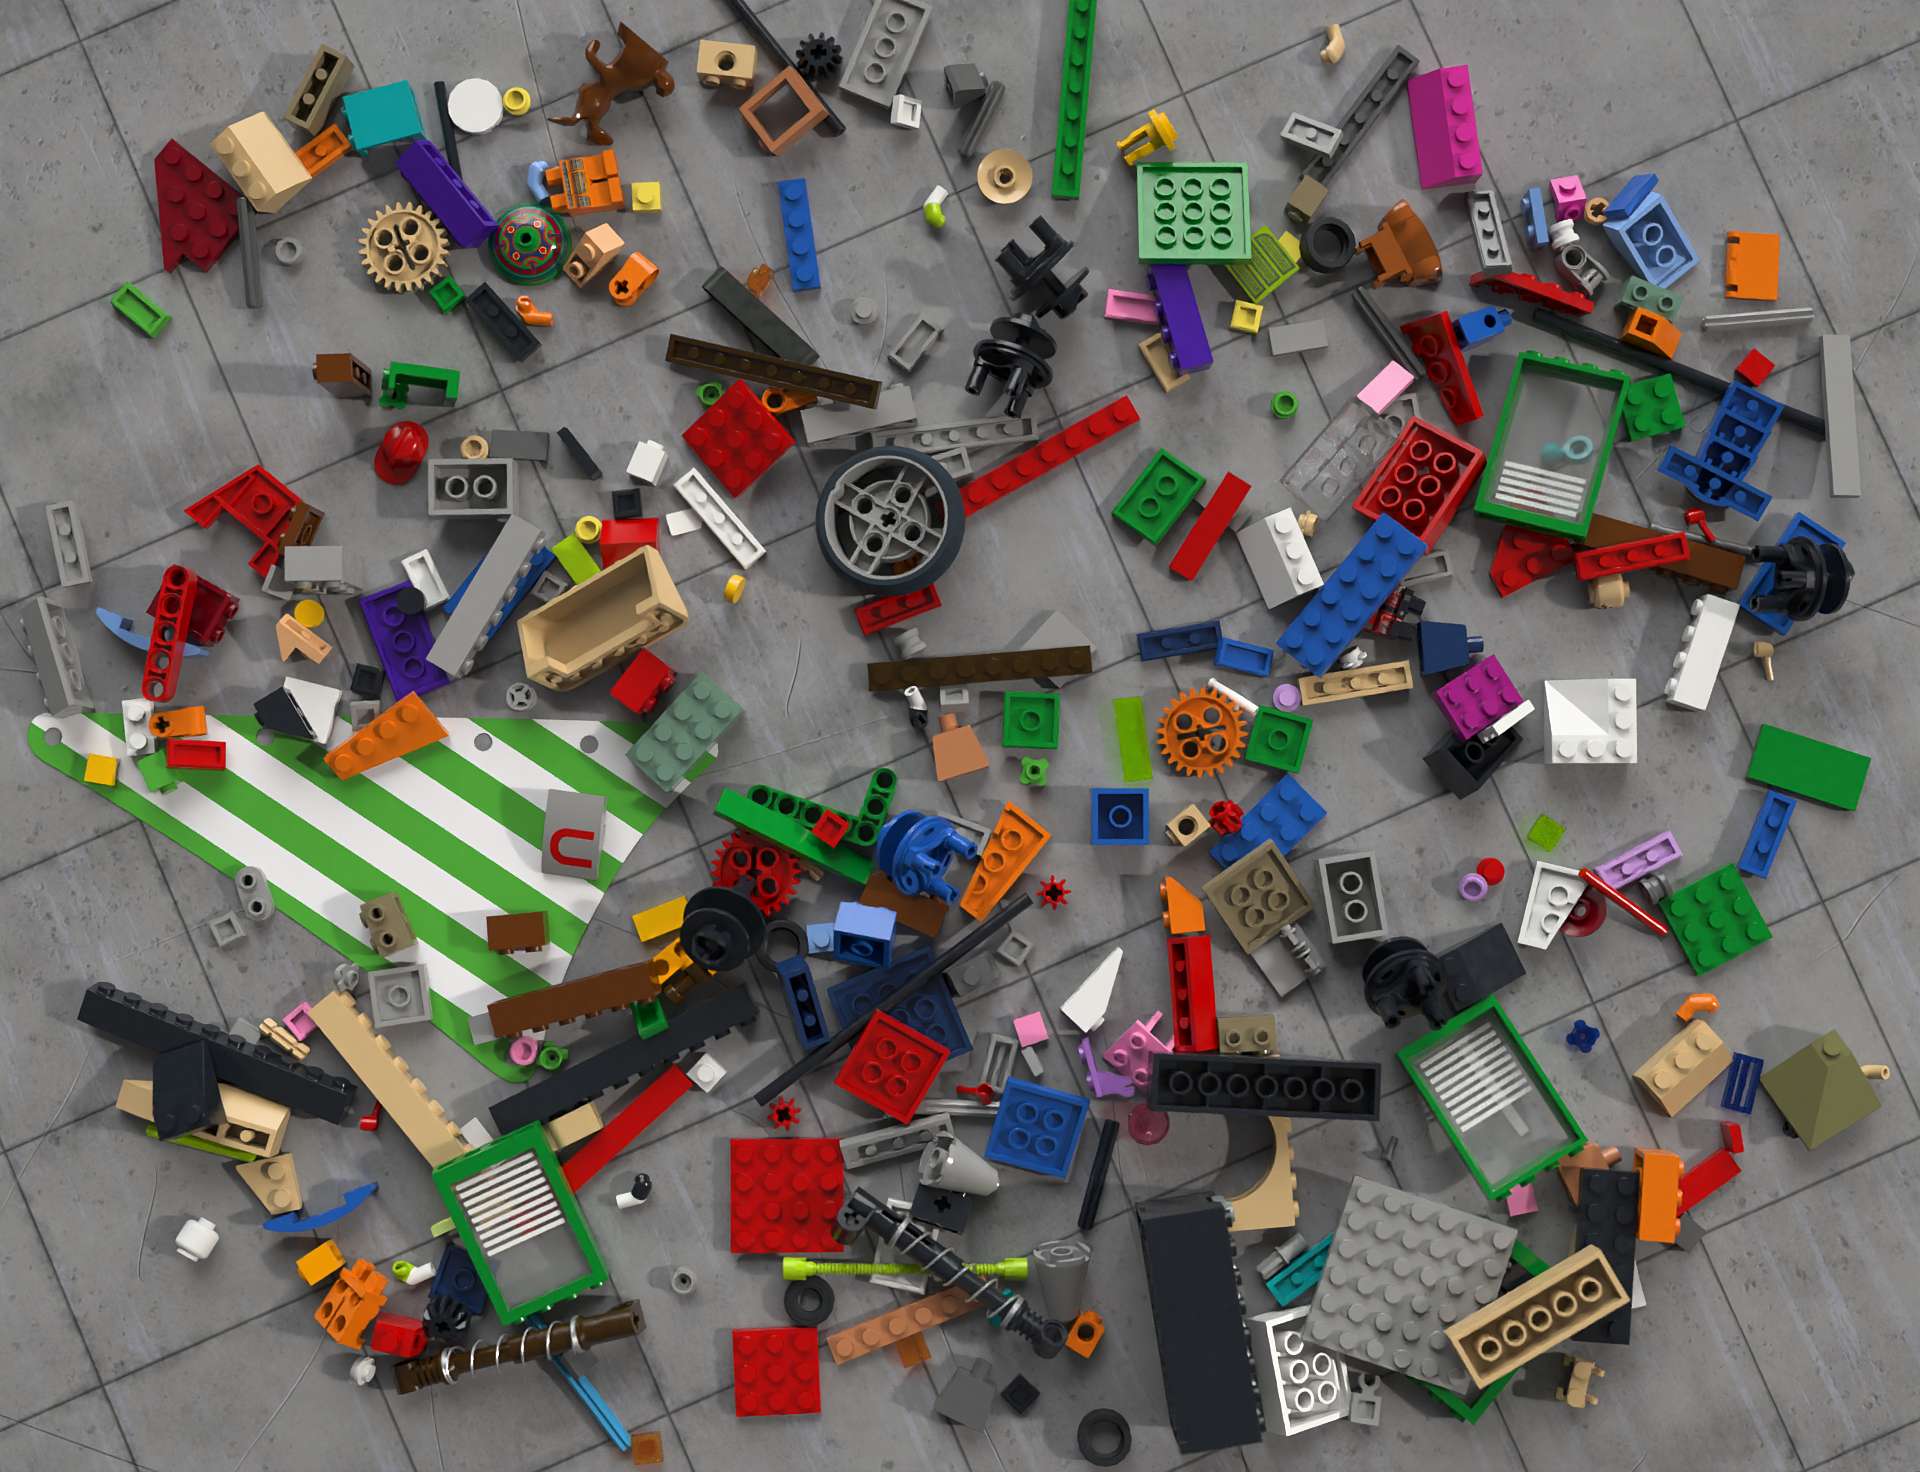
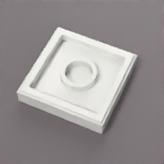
M286 676L283 687L292 692L318 736L314 740H306L327 745L342 691Z

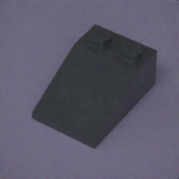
M1511 726L1500 735L1485 743H1482L1477 733L1467 740L1460 742L1451 729L1422 759L1461 800L1478 791L1523 738Z
M1502 923L1494 925L1435 954L1440 958L1447 970V984L1443 996L1449 1009L1456 1012L1484 999L1526 974Z
M206 1040L153 1057L152 1114L159 1141L179 1139L227 1123Z

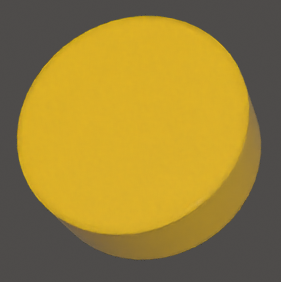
M736 574L733 575L726 585L724 599L735 604L744 590L746 579Z
M303 600L296 606L294 616L306 628H315L323 622L325 612L322 605L318 602Z

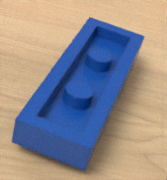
M1767 790L1737 865L1738 869L1762 879L1767 878L1797 803L1796 800L1772 790Z

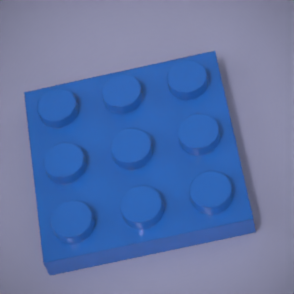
M1007 1077L984 1151V1157L1066 1179L1090 1100L1085 1097Z

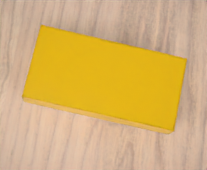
M686 896L632 916L641 942L682 926L683 913L687 904Z

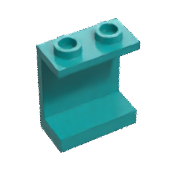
M408 80L343 97L345 107L341 108L345 123H350L352 133L348 134L352 149L357 150L363 158L369 157L367 151L369 148L412 137L414 141H427L414 89Z

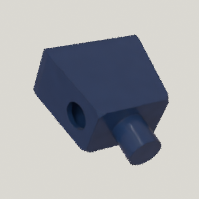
M1420 621L1415 624L1417 626L1416 636L1420 677L1468 665L1469 653L1483 652L1482 636L1467 637V629L1464 624Z

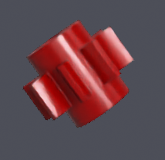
M1230 799L1228 802L1218 801L1209 811L1212 818L1208 822L1220 835L1224 833L1233 834L1241 827L1242 819L1240 816L1244 812Z
M1051 875L1050 883L1046 884L1044 881H1040L1044 888L1043 891L1036 892V895L1044 897L1045 900L1042 902V906L1049 902L1052 903L1053 910H1056V903L1068 904L1063 897L1064 894L1071 893V890H1064L1062 887L1066 881L1065 879L1056 883L1054 876ZM1053 884L1056 889L1061 890V895H1057L1055 901H1052L1051 897L1045 894Z
M781 1095L778 1105L774 1103L769 1104V1107L774 1111L773 1114L767 1116V1119H774L776 1122L775 1130L782 1125L785 1126L787 1131H790L791 1122L795 1124L800 1123L799 1118L795 1117V1115L802 1111V1107L795 1108L793 1105L794 1097L787 1102L784 1101ZM785 1107H788L790 1109L788 1114L792 1117H786L782 1120L779 1118L781 1113L778 1111V1108L783 1110Z

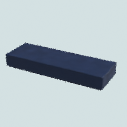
M1220 620L1137 634L1141 662L1216 650L1219 637H1222Z

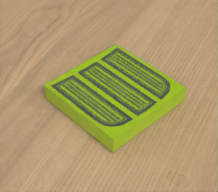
M1266 225L1251 236L1252 259L1250 265H1225L1255 304L1262 301L1300 269Z

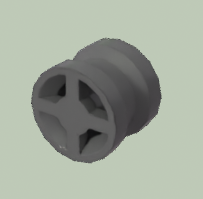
M1660 871L1654 872L1649 879L1638 881L1642 895L1651 906L1657 904L1660 898H1668L1673 895L1671 885Z

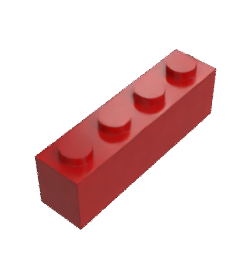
M1210 935L1167 938L1175 1051L1198 1052L1219 1048Z

